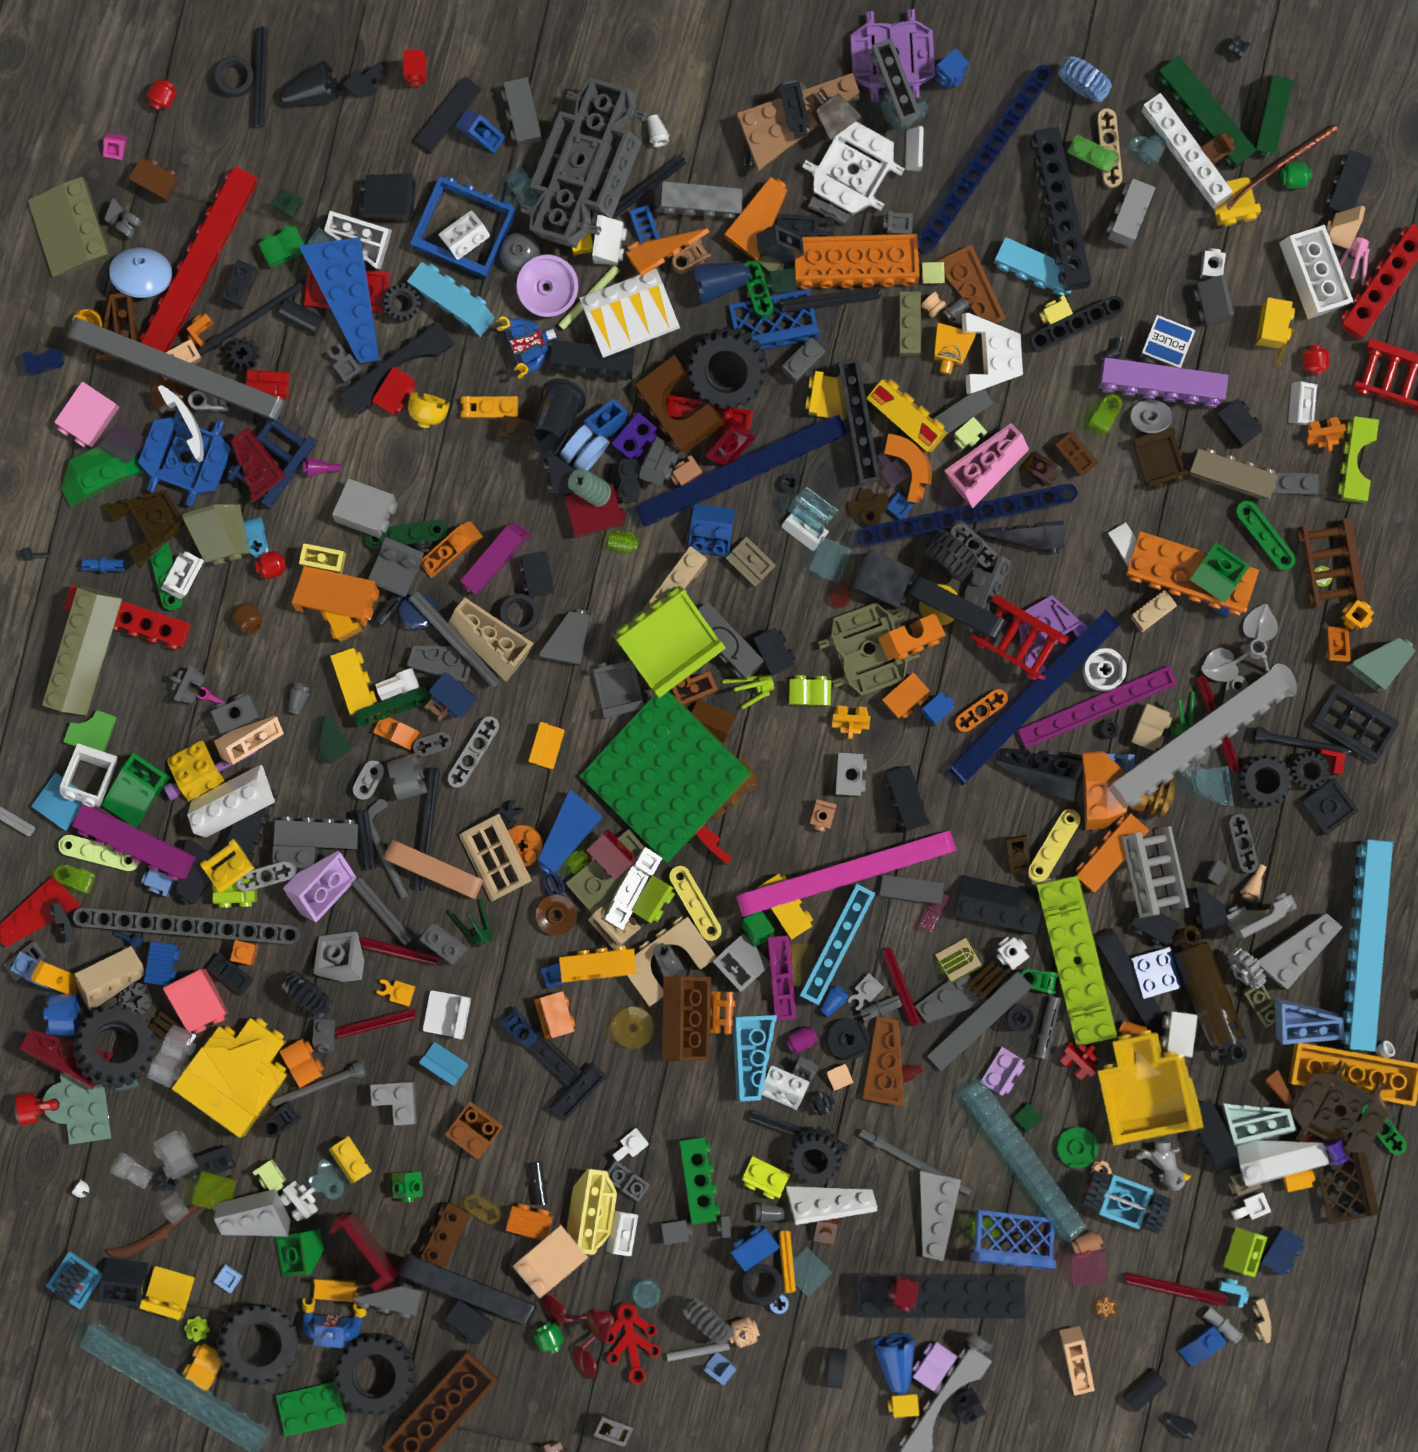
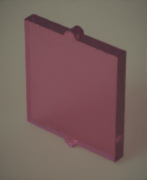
M1105 1249L1097 1251L1087 1250L1083 1253L1071 1254L1073 1287L1092 1286L1096 1283L1107 1282Z

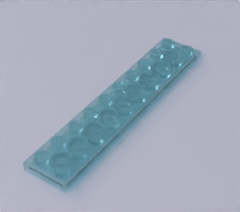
M92 1321L87 1328L80 1348L248 1452L261 1451L271 1432L264 1425L254 1422L245 1413L233 1409L227 1402L217 1399L211 1392L203 1390L196 1386L193 1381L183 1378L174 1369L162 1365L156 1358L146 1355L138 1347L130 1345L122 1337L106 1330L104 1326Z

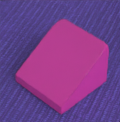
M107 133L104 137L103 157L123 160L127 136Z

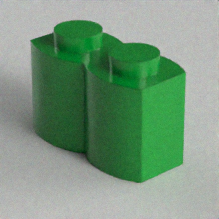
M286 226L280 230L281 233L273 236L270 234L261 239L262 242L259 243V246L270 268L281 265L303 254L299 246L305 244L296 226Z

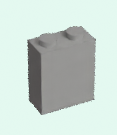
M348 478L332 516L336 523L380 538L382 533H385L388 529V519L391 514L395 513L397 503L393 494Z

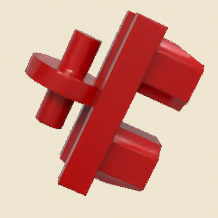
M1070 1042L1060 1058V1061L1067 1067L1073 1061L1079 1065L1074 1074L1081 1081L1089 1075L1092 1077L1098 1069V1066L1094 1063L1097 1057L1092 1053L1095 1049L1093 1045L1089 1048L1083 1044L1077 1047L1074 1043Z

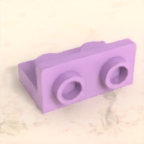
M1001 1047L980 1083L1002 1096L1004 1093L1008 1094L1014 1085L1011 1082L1014 1076H1019L1025 1067L1022 1064L1024 1060Z

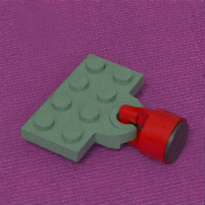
M60 1072L61 1083L55 1084L48 1089L44 1098L35 1099L34 1092L16 1094L14 1097L16 1121L19 1125L38 1123V1115L46 1114L56 1123L67 1124L69 1145L111 1139L106 1093L102 1083L98 1082L94 1089L91 1090Z

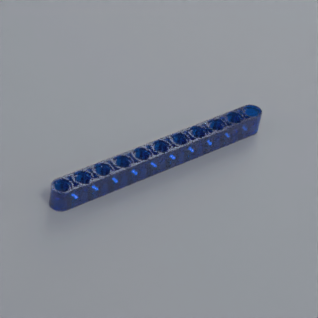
M1040 65L1035 68L918 239V251L920 253L928 255L935 250L1048 86L1052 76L1051 69L1048 66ZM1044 73L1047 79L1044 81L1039 80L1036 75ZM1032 89L1036 95L1028 97L1025 91ZM1021 106L1024 112L1017 114L1013 108ZM1005 122L1010 123L1013 129L1006 131L1003 129L1002 124ZM997 139L1001 142V146L993 147L990 141ZM981 156H987L990 162L988 164H982L979 161V158ZM969 173H976L978 179L971 181L967 175ZM963 189L966 191L967 196L960 198L956 195V191ZM952 206L955 209V213L947 214L944 208ZM941 223L944 229L936 231L933 228V224ZM928 239L932 242V246L925 248L921 242Z
M840 415L833 416L645 502L635 508L643 527H647L847 435L848 432Z
M1063 484L979 502L974 508L970 505L872 525L861 528L858 531L857 543L863 548L933 534L939 529L947 531L950 525L942 523L941 517L944 515L950 516L952 523L961 520L968 526L1064 506L1071 504L1076 499L1078 491L1072 484ZM1065 489L1071 490L1073 497L1071 499L1064 498L1062 491ZM1050 494L1053 498L1052 503H1045L1042 500V495ZM1022 499H1031L1033 502L1032 507H1024ZM1004 502H1009L1012 505L1013 509L1011 512H1005L1002 509ZM985 506L990 507L992 515L984 516L981 509ZM969 511L972 514V519L965 521L962 519L961 513ZM925 519L930 520L932 528L928 530L923 529L921 521ZM909 524L912 527V532L909 534L903 533L901 526ZM888 528L891 530L892 536L884 538L881 536L880 531ZM864 532L869 533L872 537V540L868 543L863 542L860 538V535Z
M1105 610L1042 674L1045 676V679L1038 678L948 772L963 786L1119 627L1120 623Z

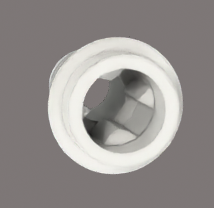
M658 115L648 117L646 120L650 143L654 147L666 145L669 142V134Z

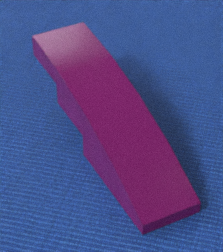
M789 936L768 938L774 1015H777L776 1021L796 1019Z

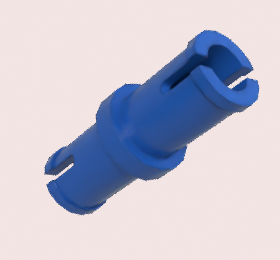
M101 557V559L83 558L82 566L84 567H82V570L100 571L101 573H106L107 571L125 572L126 564H123L125 559H107V557Z

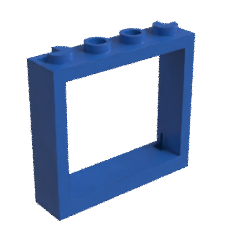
M439 176L411 240V247L487 279L500 251V246L514 219L516 210L508 201L502 200V202H499L489 193L483 192V194L475 191L474 187L468 184L461 186L453 178ZM444 189L507 215L485 266L464 257L457 260L452 252L422 240Z

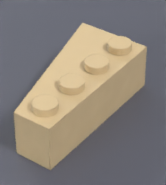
M466 598L456 607L448 623L506 682L525 660L533 645L531 641Z

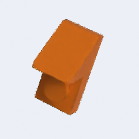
M1327 628L1328 648L1325 659L1350 662L1349 628Z
M390 717L378 721L373 733L409 750L412 749L420 733Z

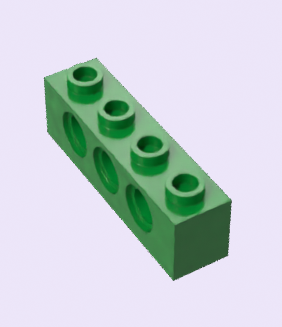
M705 1137L680 1140L692 1224L717 1221L716 1216L720 1215L719 1203H714L713 1195H717L716 1183H711L710 1174H714L713 1162H708L707 1156L708 1153H711L710 1141H705ZM696 1153L703 1156V1162L700 1165H695L691 1161V1157ZM698 1174L706 1177L707 1181L702 1186L694 1182V1178ZM706 1195L710 1200L709 1204L704 1207L700 1206L697 1202L699 1196Z

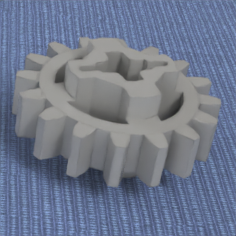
M1235 948L1227 955V962L1231 964L1230 968L1233 969V975L1246 986L1250 985L1252 989H1258L1266 982V975L1262 973L1263 969L1260 968V962L1257 958H1253L1252 955L1250 956L1247 951L1243 952L1241 948Z

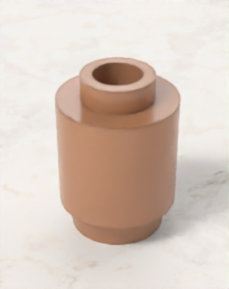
M1093 1230L1075 1237V1240L1070 1242L1077 1257H1085L1100 1250V1245L1103 1244L1099 1233H1094Z

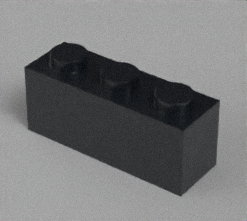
M1350 150L1347 155L1343 154L1339 163L1342 169L1340 174L1336 173L1332 185L1335 186L1332 193H1328L1325 204L1328 205L1326 208L1327 212L1336 214L1355 208L1374 158Z

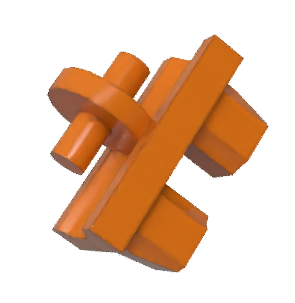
M1338 417L1329 418L1325 428L1320 427L1319 421L1309 422L1306 439L1308 446L1318 444V448L1325 447L1327 452H1331L1333 449L1332 445L1339 444V440L1344 439L1345 424H1341Z

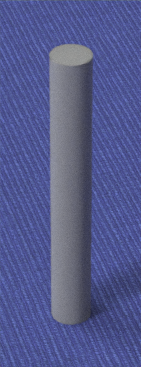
M726 1342L723 1346L713 1344L667 1353L668 1361L727 1351L730 1350L729 1343Z

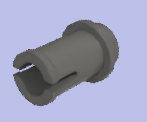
M961 297L949 308H944L943 316L949 322L955 321L958 315L969 308V304Z

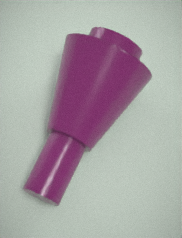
M307 457V461H303V473H307V477L327 472H341V464L327 463Z

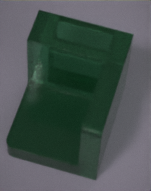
M283 189L277 199H272L270 203L273 207L294 219L304 201L296 194L293 195Z

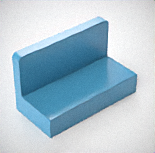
M436 1042L432 1044L426 1055L419 1062L453 1086L456 1085L468 1067V1063Z

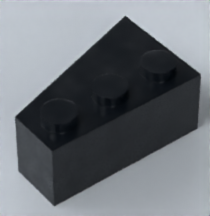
M907 765L886 772V777L883 780L886 789H891L893 795L890 798L893 810L897 809L899 817H896L899 829H904V832L929 825L930 820L929 817L927 818L924 803L921 800L911 766Z

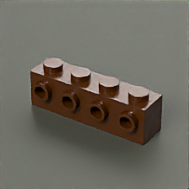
M451 1202L447 1206L443 1204L438 1213V1216L441 1217L438 1224L434 1223L428 1233L431 1236L429 1242H424L419 1251V1254L422 1255L421 1259L445 1268L472 1213Z

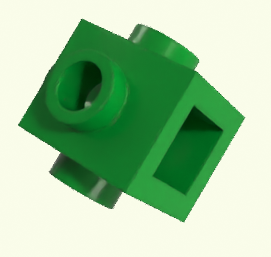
M421 1172L392 1173L393 1198H402V1202H414V1198L423 1197Z

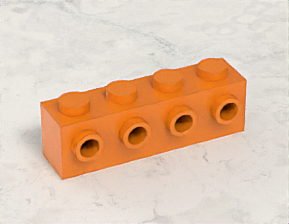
M1128 814L1127 817L1122 815L1116 822L1118 827L1113 832L1109 830L1102 838L1104 843L1100 848L1095 846L1089 853L1091 858L1087 863L1081 862L1075 869L1079 881L1092 893H1095L1126 858L1122 836L1142 832L1144 837L1149 831L1132 814Z

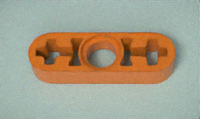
M996 689L961 713L955 720L957 730L968 732L1006 705L1008 701L1007 694L1003 690ZM994 694L998 696L1003 695L1001 700L1003 703H995L992 705L995 709L991 711L989 704L985 700L988 699L990 703L995 698ZM978 705H984L987 708V714L984 717L976 714L975 709ZM971 711L973 717L977 719L978 722L974 723V720H971L968 723V728H966L965 726L960 727V718H969L971 715L968 714V712Z

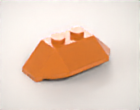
M1104 751L1082 753L1085 830L1106 829L1127 812V808L1124 809L1109 790L1111 785L1123 777L1126 772L1109 758Z

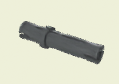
M1048 996L1041 1032L1037 1036L1039 1040L1034 1057L1048 1060L1051 1041H1054L1052 1036L1061 998Z

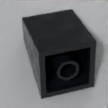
M413 174L365 175V181H361V193L364 194V201H360L359 213L363 214L364 220L414 222L416 181Z
M868 549L852 591L898 609L899 605L904 606L908 596L904 593L906 587H911L915 579V575H912L914 569Z

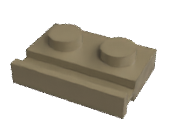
M747 537L726 557V560L754 587L776 567Z

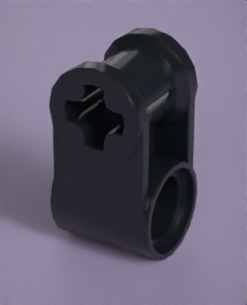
M289 1101L264 1122L262 1132L266 1137L275 1138L301 1120L302 1116L297 1115ZM271 1122L275 1123L278 1127L277 1132L273 1135L267 1131V1125Z

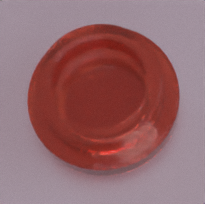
M843 587L835 588L830 594V601L837 608L847 606L851 599L849 591Z

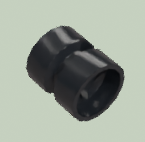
M1014 1005L1006 1013V1022L1012 1030L1019 1032L1027 1031L1034 1024L1035 1015L1028 1006Z

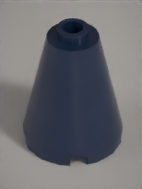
M697 263L693 265L702 304H707L748 284V279L751 278L749 266L745 267L744 263Z

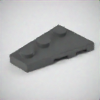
M413 646L407 663L408 668L439 677L444 672H447L459 683L466 685L472 666L453 646Z
M966 973L952 982L948 980L915 1005V1008L926 1023L982 1005L987 998L981 1002L966 989V986L972 981V978Z

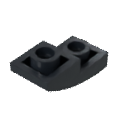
M56 897L54 898L53 905H50L51 917H55L56 924L63 923L60 924L61 936H66V943L75 942L74 928L70 915L61 900Z

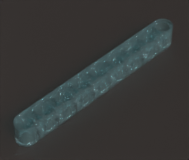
M976 1078L960 1091L963 1100L1062 1239L1066 1242H1071L1086 1230L1084 1222L989 1088L981 1079Z

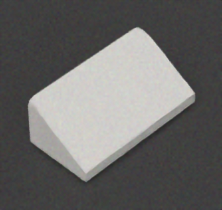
M922 126L909 129L906 132L905 169L907 171H920L922 169Z
M1302 381L1291 384L1288 423L1308 425L1309 422L1314 421L1316 384Z
M798 507L793 510L782 525L784 530L812 551L816 550L829 533L828 530Z
M614 1211L611 1234L608 1237L607 1252L617 1255H632L638 1220L637 1214Z

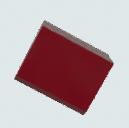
M731 417L705 446V456L710 460L730 467L756 437Z

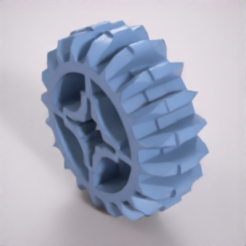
M1068 57L1062 63L1058 72L1060 78L1068 87L1085 98H1089L1091 101H1103L1112 87L1110 80L1102 71L1079 58Z

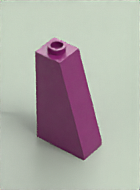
M518 522L506 526L461 579L465 590L475 595L481 593L533 535Z

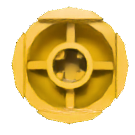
M411 392L408 401V412L412 419L418 421V426L429 428L430 425H437L445 419L450 406L449 402L445 404V400L425 393L422 397L417 396L418 392Z

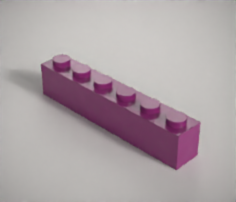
M82 804L72 825L78 829L77 833L85 837L92 835L96 837L95 842L104 846L108 843L114 846L112 850L123 855L126 852L136 862L142 863L145 861L149 863V868L157 872L163 870L167 872V877L176 881L178 878H187L196 856L112 815Z

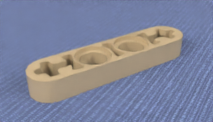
M1106 108L1100 111L1097 117L1099 145L1117 154L1118 157L1112 169L1117 167V169H1114L1113 175L1118 180L1111 184V181L1107 180L1111 173L1103 170L1102 178L1107 188L1115 189L1122 181L1117 118L1113 110ZM1105 114H1108V117H1112L1109 121V128L1113 127L1114 129H1105L1106 122L1101 119ZM1108 133L1114 136L1112 144H1106L1103 141L1105 134Z

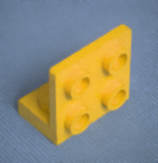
M155 1266L146 1297L141 1301L140 1309L177 1320L182 1319L195 1278Z

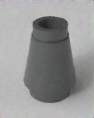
M294 682L293 687L290 688L289 712L300 714L310 695L309 686Z
M761 1202L754 1205V1221L765 1223L784 1220L785 1210L783 1207Z

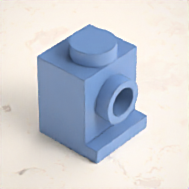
M149 869V872L144 873L142 883L149 886V891L158 894L163 891V896H170L175 880L167 877L165 873L157 872L153 869Z

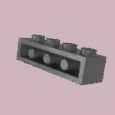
M892 38L872 45V53L869 54L873 66L877 65L878 67L877 77L879 83L884 84L886 88L884 96L887 103L892 104L893 111H891L894 122H898L900 127L919 121L921 114Z

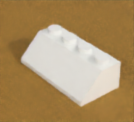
M1325 225L1291 235L1280 242L1308 319L1326 314L1353 302Z
M259 765L193 799L187 814L193 833L208 837L274 803L275 801L263 765Z

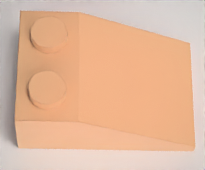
M559 1226L514 1264L513 1268L535 1294L541 1298L588 1257L565 1229Z

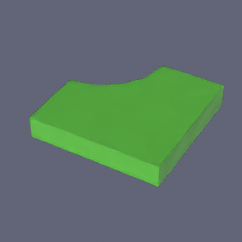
M97 710L94 716L86 722L79 724L70 723L63 742L73 746H77V743L105 752L117 717Z

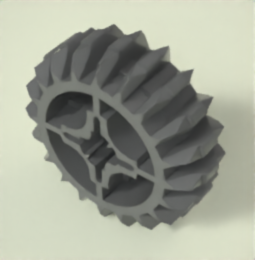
M692 1297L690 1301L688 1300L682 1309L683 1314L716 1344L723 1346L731 1339L734 1333L733 1329L697 1297Z

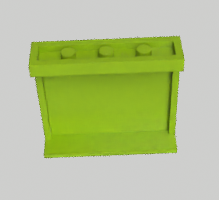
M680 585L669 589L666 593L667 595L661 600L656 599L650 604V608L646 611L637 613L630 623L618 627L613 635L652 691L659 698L726 648L688 597L686 590Z

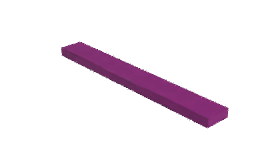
M1167 666L1018 729L1017 732L1024 748L1027 749L1177 685L1170 666Z

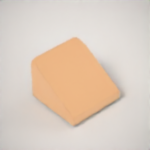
M845 1063L826 1071L834 1091L853 1083Z

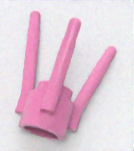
M1355 237L1350 249L1346 248L1339 264L1341 267L1351 252V255L1355 257L1351 273V279H1354L1359 260L1363 258L1362 285L1364 286L1370 251L1368 249L1369 241Z

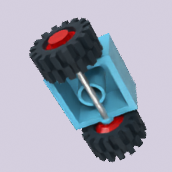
M1093 1170L1086 1184L1081 1205L1097 1211L1102 1216L1139 1229L1143 1219V1229L1159 1234L1168 1216L1171 1198L1154 1193L1150 1200L1153 1189L1112 1173L1110 1176Z

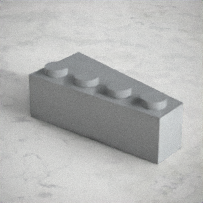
M1327 913L1321 914L1299 931L1257 958L1260 962V968L1281 988L1288 990L1341 930L1342 926Z

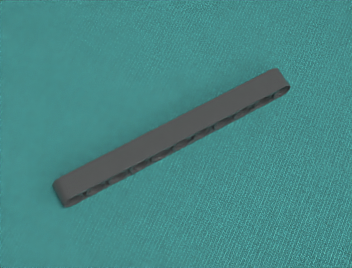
M74 317L67 334L69 339L273 421L278 420L285 403L277 397Z
M79 908L73 914L75 924L82 927L281 944H295L301 938L300 930L296 926L92 908ZM84 911L89 915L86 923H82L79 918L80 914ZM104 913L109 916V922L106 925L100 922V917ZM124 915L130 918V923L126 927L121 924V918ZM144 917H148L151 920L148 928H144L141 925ZM166 918L172 924L168 930L162 927V921ZM186 920L192 923V929L189 932H185L182 927ZM206 922H210L213 925V930L209 934L203 930V925ZM226 924H231L234 929L233 933L229 936L224 933V926ZM248 925L254 928V934L251 937H247L244 933ZM269 927H272L275 931L272 939H268L265 936V930ZM289 929H293L296 933L292 941L287 940L285 936L286 931Z

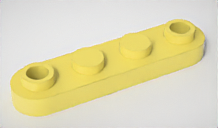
M1068 809L1061 813L1028 869V876L1031 881L1042 883L1050 875L1080 824V815L1075 810ZM1071 816L1074 821L1068 822L1066 818ZM1040 868L1043 873L1039 875L1035 870Z
M683 866L673 868L670 872V880L701 935L708 941L718 939L721 935V926L689 870ZM680 872L684 874V879L681 881L676 878L677 873ZM710 926L715 928V933L712 935L707 933V928Z

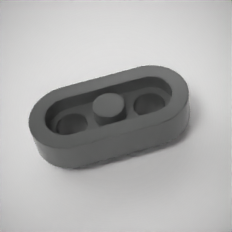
M971 1331L966 1337L969 1341L967 1345L982 1354L985 1351L989 1353L993 1347L987 1340Z

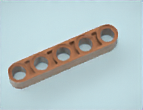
M392 839L383 856V859L475 900L484 881Z

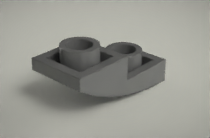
M613 1160L606 1170L613 1185L638 1202L650 1186L648 1182L616 1160Z

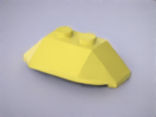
M587 1169L573 1186L567 1231L585 1254L594 1255L611 1234L617 1192L608 1177L607 1171Z

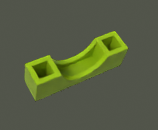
M1354 416L1347 423L1346 433L1349 434L1348 442L1345 441L1343 454H1346L1345 462H1342L1340 474H1343V480L1339 482L1337 492L1341 494L1340 500L1363 504L1368 501L1371 481L1359 471L1357 456L1363 446L1376 441L1379 420Z

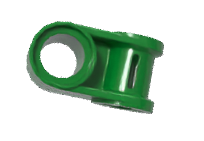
M1023 969L1020 971L1022 976L1027 972L1032 974L1031 989L1051 994L1056 993L1054 988L1056 978L1059 977L1058 973L1033 969Z

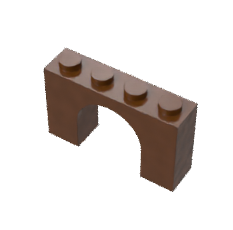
M674 355L635 385L639 389L637 391L638 396L643 402L647 401L649 404L648 410L654 418L658 417L660 420L659 426L665 434L669 433L672 440L670 442L677 451L680 449L686 453L725 423L714 407L709 404L687 419L675 420L670 417L666 407L668 395L672 389L688 378L689 373L681 359Z

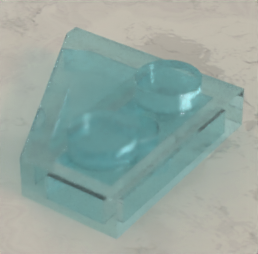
M1228 766L1191 771L1195 793L1224 806H1234Z

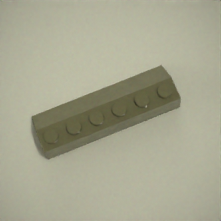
M84 585L77 588L44 697L43 706L66 713L88 714L123 598Z

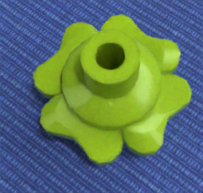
M197 1316L187 1321L188 1325L184 1329L187 1332L188 1339L193 1338L195 1342H198L200 1339L207 1338L206 1333L210 1331V1328L207 1326L206 1319L201 1320V1317Z

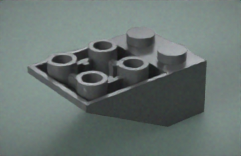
M397 1281L386 1284L377 1292L373 1288L354 1292L352 1297L357 1306L369 1308L372 1305L376 1306L378 1311L390 1313V1310H393L399 1316L410 1318V1315L416 1316L422 1290L418 1285Z

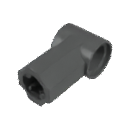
M660 943L656 945L653 953L663 976H674L684 971L677 955L674 954L669 944Z

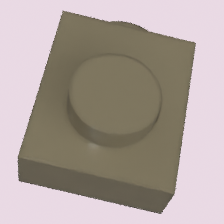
M1242 1172L1231 1175L1232 1181L1228 1182L1232 1193H1237L1238 1197L1262 1188L1261 1184L1251 1187L1246 1186Z

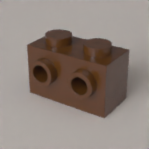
M141 157L129 177L130 181L168 202L179 183L176 177L177 173L167 167L163 170L158 167V162L149 157L147 160Z

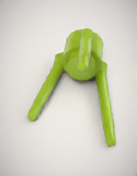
M770 674L751 676L747 680L744 677L741 679L722 680V683L754 681V683L734 688V691H740L755 687L758 693L761 692V694L741 706V709H745L763 697L770 696L769 691L774 690V683Z

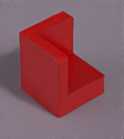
M1323 749L1318 750L1317 754L1322 755L1329 765V773L1342 774L1346 754ZM1315 764V770L1319 771L1317 765Z

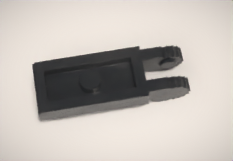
M778 214L777 226L802 237L834 236L832 231L818 230V225L834 226L835 220L819 218V216Z

